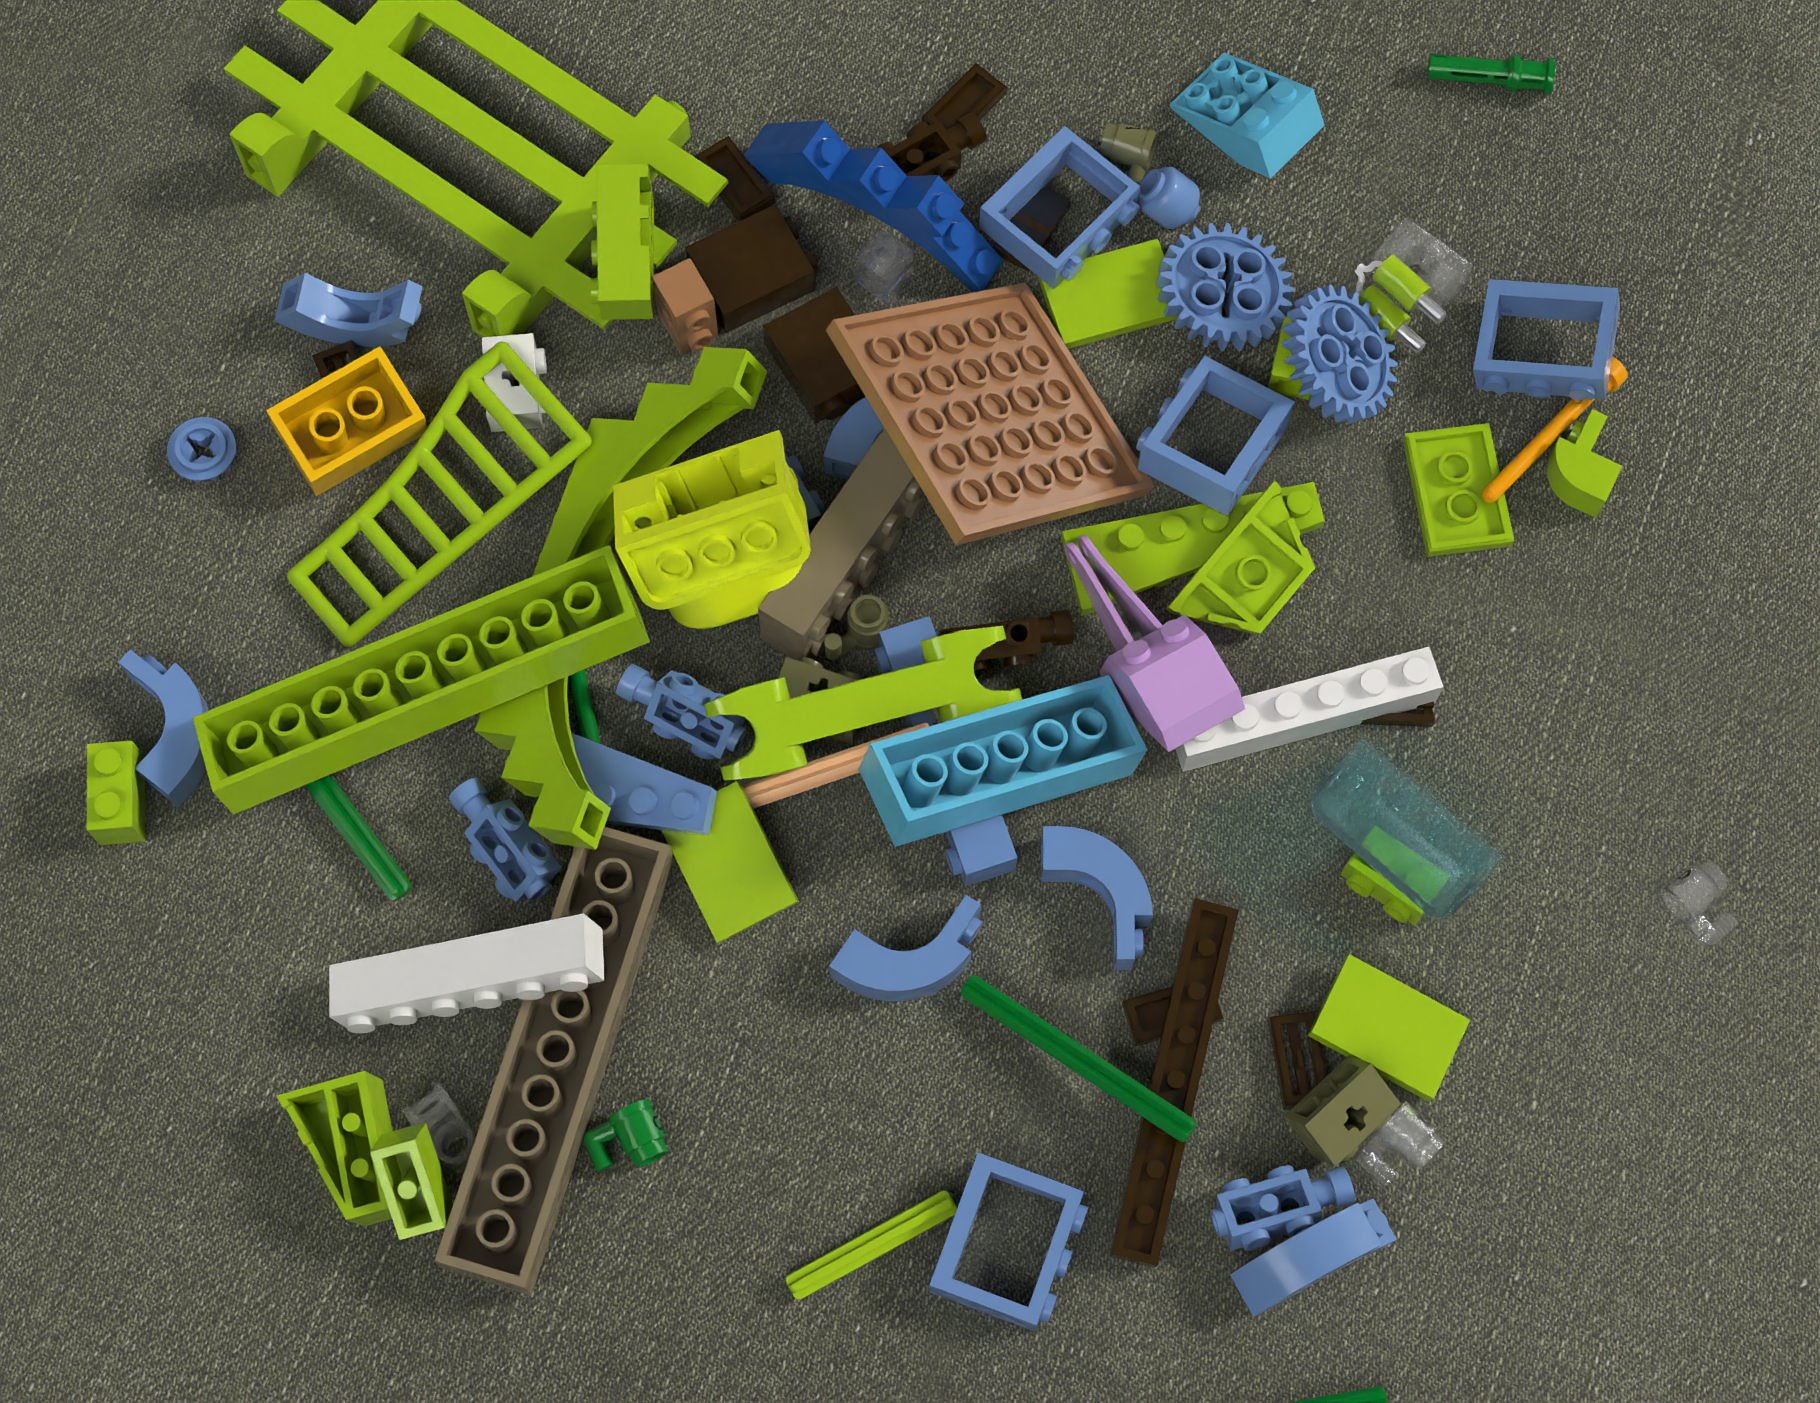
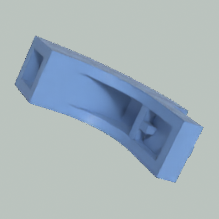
M304 273L283 284L274 321L302 334L328 342L343 344L352 340L354 346L360 347L393 346L405 342L408 328L413 326L419 318L421 312L419 300L423 286L406 280L381 292L361 293L335 287Z
M866 397L854 404L841 417L833 429L823 455L825 474L848 480L884 429L883 424Z
M130 649L118 662L130 679L161 702L165 711V726L161 738L135 769L146 783L179 808L198 786L206 771L192 717L207 712L209 709L191 678L176 662L166 670L162 664L149 654L142 659Z
M1043 826L1041 834V882H1074L1085 885L1098 893L1106 902L1113 920V970H1132L1135 956L1143 955V930L1135 929V926L1149 927L1153 916L1150 893L1140 870L1121 848L1096 833L1075 827Z
M965 895L939 935L929 944L911 951L887 949L854 929L829 965L830 977L857 994L882 1001H908L933 994L954 981L969 965L972 951L961 945V943L965 942L969 945L981 929L983 921L978 919L980 917L981 904Z
M1370 1199L1362 1204L1356 1203L1305 1229L1230 1274L1254 1317L1282 1304L1337 1270L1396 1241L1397 1238L1375 1200Z

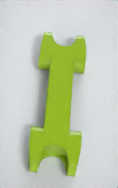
M995 626L961 630L922 640L920 644L925 663L790 698L786 679L781 677L740 688L705 703L704 709L707 718L717 715H739L748 720L754 729L755 741L752 749L733 763L720 767L723 780L769 776L805 766L808 762L803 743L936 707L940 721L943 723L1022 700L1020 688L1006 691L989 690L984 688L974 675V663L978 654L997 641L1007 639L1004 627Z

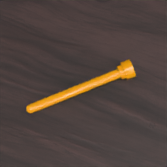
M1612 357L1607 393L1615 392L1628 378L1627 370L1614 357ZM1585 398L1582 401L1571 399L1483 489V500L1487 503L1497 501L1595 399Z

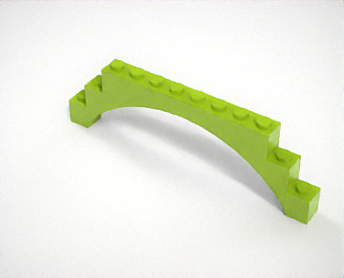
M703 347L698 364L693 371L690 385L647 383L642 399L638 404L634 420L591 419L587 430L592 439L591 446L576 459L558 510L553 518L543 550L539 555L533 576L609 545L615 534L613 485L667 468L686 449L714 427L743 409H754L767 370L747 349ZM568 676L480 712L474 731L498 749L511 750L506 759L501 778L524 795L539 797L534 805L528 826L552 843L596 850L611 807L594 795L586 781L576 755L569 724Z

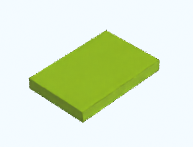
M1158 239L1085 258L1078 274L1070 281L1064 279L1055 289L1038 277L1056 331L1068 349L1178 319L1177 315H1164L1169 302L1158 301L1162 288L1156 286V281L1160 274L1158 269L1162 259L1165 258Z
M1489 423L1405 433L1403 444L1427 557L1512 547L1515 540L1505 495L1503 494L1493 503H1487L1482 498L1483 489L1500 473Z
M735 781L717 791L709 835L662 830L668 845H671L672 853L716 943H721L799 903L739 781Z
M1349 954L1345 957L1307 1036L1346 1057L1352 1056L1371 1063L1380 1076L1430 1102L1434 1099L1470 1019Z

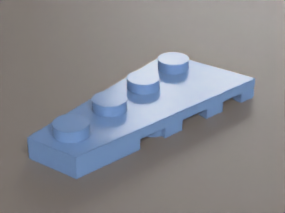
M571 733L576 755L587 783L594 795L611 807L606 824L709 835L717 791L712 787Z

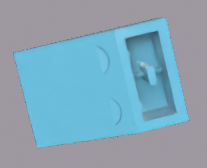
M1227 53L1221 54L1170 103V107L1174 112L1239 165L1270 179L1325 126L1313 88Z

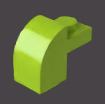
M1592 409L1585 423L1576 420L1567 440L1561 437L1558 438L1548 458L1547 477L1552 490L1563 502L1596 518L1605 504L1623 466L1591 452L1608 417Z

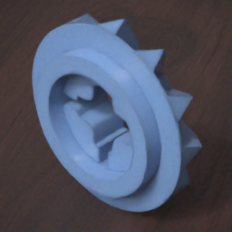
M210 417L193 418L182 423L172 433L167 445V457L170 465L181 478L185 477L197 484L201 480L210 479L216 481L218 475L225 470L231 471V463L234 457L238 456L236 439L230 428L220 420ZM190 443L200 447H206L210 443L209 448L214 458H207L202 455L196 460L197 455Z

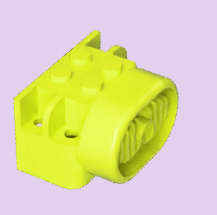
M780 430L613 485L615 549L638 595L645 605L653 609H669L672 617L686 627L695 629L714 628L758 614V608L768 593L788 584L798 574L803 563L810 555L811 546L806 507L799 492L797 477L793 469L788 467L786 463L783 437Z

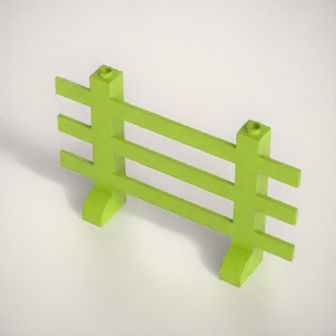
M286 0L277 9L278 15L332 50L304 83H300L246 45L223 68L226 74L279 109L272 118L265 113L252 114L240 122L229 134L246 176L279 197L328 142L508 264L502 273L496 270L483 272L462 292L472 330L482 338L523 334L554 297L603 330L613 321L602 320L599 304H592L591 278L578 270L591 254L592 240H597V227H593L592 202L597 201L596 164L648 163L651 183L660 175L707 207L710 206L728 184L727 178L681 149L691 135L688 114L678 103L671 100L667 102L655 94L638 115L633 117L457 0H378L356 25L318 0ZM434 25L612 143V145L588 173L582 177L405 59L404 56L429 28ZM381 83L559 202L560 205L533 237L530 238L351 116ZM654 225V267L657 268L677 245V240Z

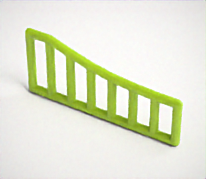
M503 341L498 342L463 371L423 435L390 477L330 536L288 571L287 579L341 644L345 647H352L591 446L592 439L510 345ZM501 362L570 439L567 444L551 457L482 380L484 376ZM470 392L537 467L535 471L518 485L456 416ZM446 430L504 495L485 513L431 453ZM419 467L427 473L470 523L466 529L451 541L404 488L405 484ZM391 500L437 552L418 569L415 568L373 519ZM360 531L403 579V582L384 598L341 549ZM328 560L370 608L350 626L309 579V576Z

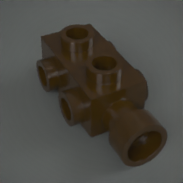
M969 112L955 120V126L945 130L940 121L930 126L926 122H921L908 131L907 139L895 146L892 142H885L877 148H882L906 176L939 175L946 182L961 169V151L967 147L972 150L987 141V135L979 118L973 112Z
M1068 609L1050 611L1049 616L938 630V636L961 630L995 626L1004 627L1007 639L997 641L983 649L976 657L974 670L987 668V659L1004 658V666L1031 663L1030 654L1042 653V643L1052 642L1054 646L1073 644L1074 640L1073 622ZM1012 627H1014L1017 631V638L1015 641L1012 639L1010 634Z

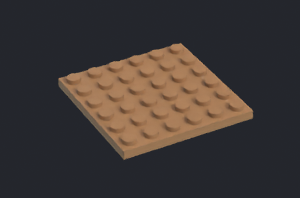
M1026 283L833 319L826 329V332L956 546L1143 497L1154 487L1149 476L1137 469L1139 463L1137 457Z

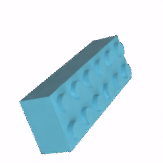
M1106 675L870 743L859 767V772L896 847L1131 776L1148 749L1110 675Z

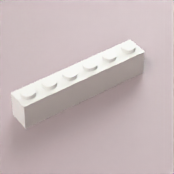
M1425 647L1243 696L1242 700L1245 706L1243 711L1175 749L1184 772L1361 724L1362 720L1388 713L1406 712L1417 709L1418 705L1433 701L1435 704L1443 689V684L1430 647Z
M583 913L333 964L329 967V1017L346 1027L349 1032L361 1034L374 1031L375 1026L389 1023L410 1025L415 1023L419 1017L430 1015L438 1017L455 1016L459 1013L460 1009L470 1007L496 1008L502 1004V1001L516 998L537 1000L544 997L546 992L556 990L568 992L582 991L588 987V984L604 981L603 931L600 926Z

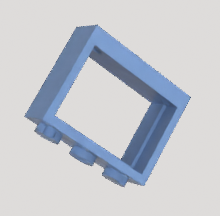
M1064 126L980 207L979 228L1055 289L1064 279L1070 281L1078 274L1084 264L1083 260L1092 251L1098 253L1107 245L1112 236L1111 232L1120 223L1125 226L1135 217L1140 208L1138 198L1141 186ZM1067 165L1113 203L1055 259L1009 220Z
M1489 279L1473 367L1476 388L1486 392L1494 391L1497 395L1517 392L1526 393L1535 398H1547L1550 395L1567 396L1576 401H1582L1585 398L1590 400H1606L1620 314L1618 288ZM1499 316L1599 322L1592 367L1492 360Z
M1204 356L1195 370L1190 367L1186 370L1178 386L1179 393L1174 399L1168 397L1158 413L1157 420L1159 421L1152 429L1148 426L1140 436L1136 449L1141 451L1137 469L1229 516L1288 428L1295 401ZM1202 390L1262 420L1225 475L1165 445Z
M978 1152L932 1276L929 1292L1035 1332L1038 1321L1041 1320L1048 1323L1057 1298L1056 1295L1049 1293L1055 1275L1064 1278L1073 1251L1064 1248L1069 1233L1072 1231L1079 1234L1088 1210V1207L1080 1204L1084 1191ZM990 1177L1064 1204L1028 1307L953 1279Z

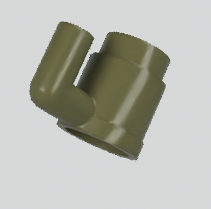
M1108 122L1102 137L1099 154L1110 157V161L1130 166L1127 176L1139 185L1150 166L1157 143L1158 132L1124 123L1117 125Z
M863 595L851 604L847 613V632L841 636L831 633L825 637L826 657L835 661L854 647L864 650H874L879 647V632L890 629L888 610L878 597Z

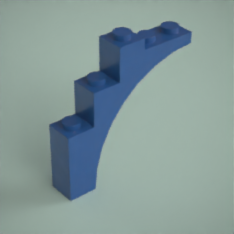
M825 120L765 124L744 154L748 161L769 183L788 184L818 191L861 209L898 230L949 269L971 292L983 291L1003 261L999 254L960 212L964 203L939 175L906 176L882 148L850 149Z

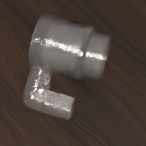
M1703 860L1697 866H1691L1673 882L1660 890V897L1666 909L1678 921L1689 925L1700 942L1705 946L1711 947L1738 926L1737 919L1729 912H1725L1712 924L1703 915V912L1721 898V893L1728 888V881L1723 872L1708 860Z
M1405 1101L1387 1123L1358 1153L1357 1160L1368 1173L1386 1187L1397 1175L1380 1158L1389 1147L1406 1162H1413L1421 1170L1444 1145L1445 1141L1435 1133L1437 1129L1414 1110L1410 1103Z

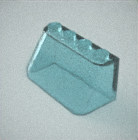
M1361 738L1319 786L1312 798V811L1319 822L1420 909L1432 917L1444 918L1456 913L1508 858L1494 844L1369 739Z

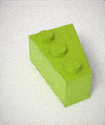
M648 163L596 164L597 201L592 202L593 227H597V240H592L591 257L592 265H598V278H591L592 304H599L602 320L653 319L654 199Z
M366 1071L277 1095L280 1104L287 1110L298 1129L297 1134L302 1143L308 1147L320 1168L318 1171L345 1219L362 1226L392 1219L370 1155L371 1149L381 1134L392 1132L383 1080Z

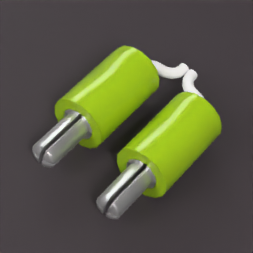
M1394 254L1389 256L1384 262L1373 261L1368 266H1364L1361 263L1355 270V273L1358 275L1356 291L1359 295V305L1367 301L1371 303L1369 314L1371 316L1381 315L1378 326L1380 330L1389 329L1390 333L1386 336L1389 341L1398 337L1415 353L1420 352L1426 342L1408 327L1411 317L1374 284L1363 291V284L1365 282L1363 272H1370L1375 267H1378L1372 278L1410 312L1418 307L1438 324L1445 318L1446 312L1428 297L1432 288Z

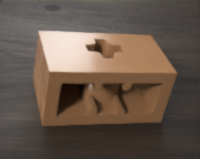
M689 258L652 276L658 316L680 354L682 355L690 350L699 351L703 347L709 346L718 337L715 303L712 294L692 260Z

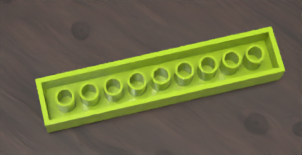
M607 545L192 718L212 792L234 815L650 642L625 571L612 547Z

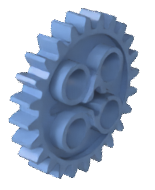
M1209 223L1205 234L1197 227H1193L1189 238L1183 234L1179 235L1176 245L1170 244L1165 258L1162 259L1158 269L1160 274L1156 281V286L1162 288L1158 301L1169 302L1164 311L1165 316H1178L1174 328L1189 327L1190 331L1187 337L1189 340H1192L1198 334L1202 335L1203 347L1205 348L1210 345L1212 339L1218 341L1220 351L1225 350L1228 342H1233L1237 351H1242L1246 340L1255 348L1262 337L1269 340L1275 329L1281 328L1287 312L1292 306L1289 300L1294 292V288L1288 286L1292 273L1281 271L1286 262L1285 258L1273 259L1271 256L1276 247L1270 245L1263 249L1260 246L1262 235L1259 234L1250 240L1247 238L1246 227H1243L1238 235L1232 234L1229 223L1225 224L1222 232H1217L1213 223ZM1225 256L1228 258V270L1225 280H1222L1221 278L1226 269ZM1200 264L1206 265L1210 269L1204 268ZM1241 269L1247 270V271L1250 272L1251 274L1246 273V272H1244V271L1241 270ZM1225 293L1229 295L1224 304L1226 318L1222 316V304ZM1199 300L1205 301L1209 305L1202 304ZM1240 305L1247 306L1251 310L1244 309Z
M1332 284L1323 288L1319 287L1294 302L1296 308L1287 312V316L1292 322L1283 325L1282 328L1291 338L1283 341L1282 346L1291 350L1292 356L1287 357L1284 361L1286 364L1294 365L1296 369L1290 376L1291 380L1300 379L1302 382L1299 390L1300 396L1309 393L1311 395L1310 407L1313 409L1322 405V417L1326 418L1334 414L1336 423L1347 420L1349 424L1376 415L1378 410L1387 406L1385 399L1394 395L1389 385L1397 383V378L1389 371L1398 366V363L1389 358L1388 354L1395 350V346L1386 344L1384 339L1390 331L1389 329L1380 330L1378 326L1381 315L1371 316L1369 314L1371 303L1367 301L1359 305L1358 292L1355 291L1347 295L1345 286L1336 289L1333 288Z

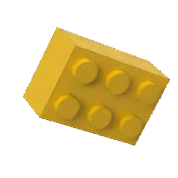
M381 346L266 410L273 428L316 496L418 439L427 429L425 416Z

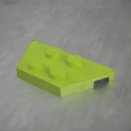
M1276 481L1267 487L1166 607L1169 613L1179 616L1186 615L1191 619L1259 635L1312 573L1315 565L1308 549L1301 543L1299 528L1294 517L1291 518L1281 496L1283 491Z

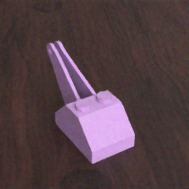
M1085 534L1077 538L1081 552L1073 542L1064 545L1066 555L1078 574L1116 650L1114 654L1108 656L1100 669L1101 677L1110 675L1129 714L1168 752L1245 709L1237 684L1205 632L1186 615H1182L1162 625L1106 562ZM1098 578L1143 638L1137 641L1133 640Z

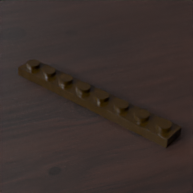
M1194 898L1191 904L1148 1088L1190 1117H1192L1239 911L1238 909ZM1144 1117L1141 1118L1109 1256L1156 1268L1186 1141H1178Z

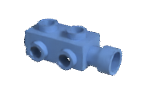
M631 664L626 669L617 686L616 695L631 703L638 701L648 706L643 719L654 724L653 731L657 735L667 739L679 737L692 744L691 751L703 759L710 760L716 757L721 760L729 751L735 753L739 749L747 733V729L742 727L745 718L739 715H717L707 718L704 704L724 696V694L714 693L697 684L693 677L684 673H677L673 670L657 682L649 677L650 673L635 664Z
M471 778L463 782L450 794L449 800L459 814H466L472 822L464 833L472 843L470 845L471 855L478 862L488 865L497 877L495 881L496 889L504 897L513 899L515 903L525 899L534 902L543 897L552 888L550 881L562 868L550 852L548 846L540 839L534 829L528 826V821L511 798L491 804L487 798L489 792L478 778Z
M1286 1165L1270 1171L1266 1176L1268 1180L1250 1185L1248 1179L1241 1178L1227 1183L1222 1188L1223 1193L1217 1194L1216 1208L1210 1210L1217 1236H1226L1231 1251L1239 1248L1252 1251L1266 1246L1273 1238L1287 1234L1289 1237H1293L1317 1224L1321 1220V1207L1333 1204L1335 1208L1355 1203V1193L1350 1176L1344 1166L1325 1171L1324 1177L1310 1181L1306 1169L1294 1172L1292 1166ZM1286 1205L1296 1208L1287 1212H1282L1281 1210ZM1242 1218L1252 1221L1242 1225L1237 1224V1221Z

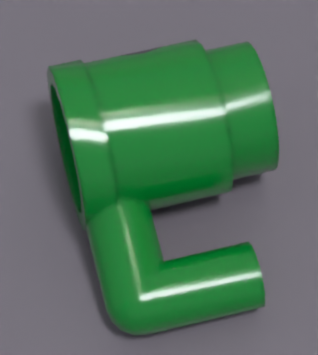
M650 1099L637 1101L618 1110L608 1118V1121L584 1134L583 1143L597 1173L605 1171L614 1165L604 1143L615 1137H618L626 1156L631 1157L635 1168L649 1165L669 1153L664 1142L666 1136L653 1111L654 1108Z

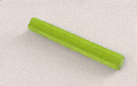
M942 1190L791 1272L785 1279L793 1297L796 1300H802L955 1216L957 1208L952 1197L946 1190Z

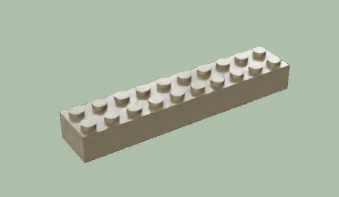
M604 827L596 850L581 847L574 848L550 920L584 913L602 928L604 981L588 984V987L582 991L568 992L556 990L546 992L544 997L537 1000L522 1001L434 1260L441 1269L523 1294L532 1295L674 863L671 845Z

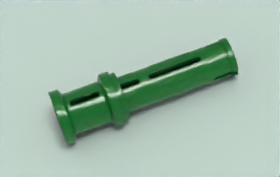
M1430 53L1427 80L1504 85V89L1509 92L1515 93L1517 89L1539 90L1544 95L1550 96L1554 84L1556 61L1555 58H1548L1546 62L1522 60L1520 55L1509 56L1508 60Z

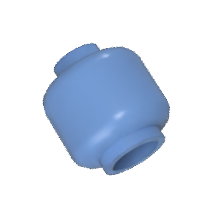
M1167 166L1151 170L1139 184L1141 186L1139 192L1141 211L1163 228L1172 230L1181 227L1183 224L1192 222L1199 212L1200 190L1195 182L1176 168Z

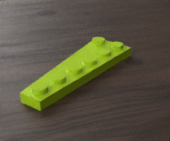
M1314 482L1281 488L1283 491L1281 493L1282 499L1290 517H1294L1300 535L1323 527L1325 519ZM1263 492L1241 496L1229 516L1205 504H1198L1062 531L1063 546L1073 542L1081 552L1077 538L1085 534L1101 556L1135 594L1152 587L1157 589L1171 584L1174 579L1193 572L1196 573ZM1066 555L1080 614L1082 616L1093 613L1096 610ZM1098 578L1099 582L1101 583L1102 587L1104 588V590H1105L1106 594L1108 595L1109 599L1111 600L1112 604H1113V605H1114V604H1117V602H1116L1115 599L1112 597V595L1109 593V591L1107 590V588L1103 585V583H1102V582L1100 581V579Z

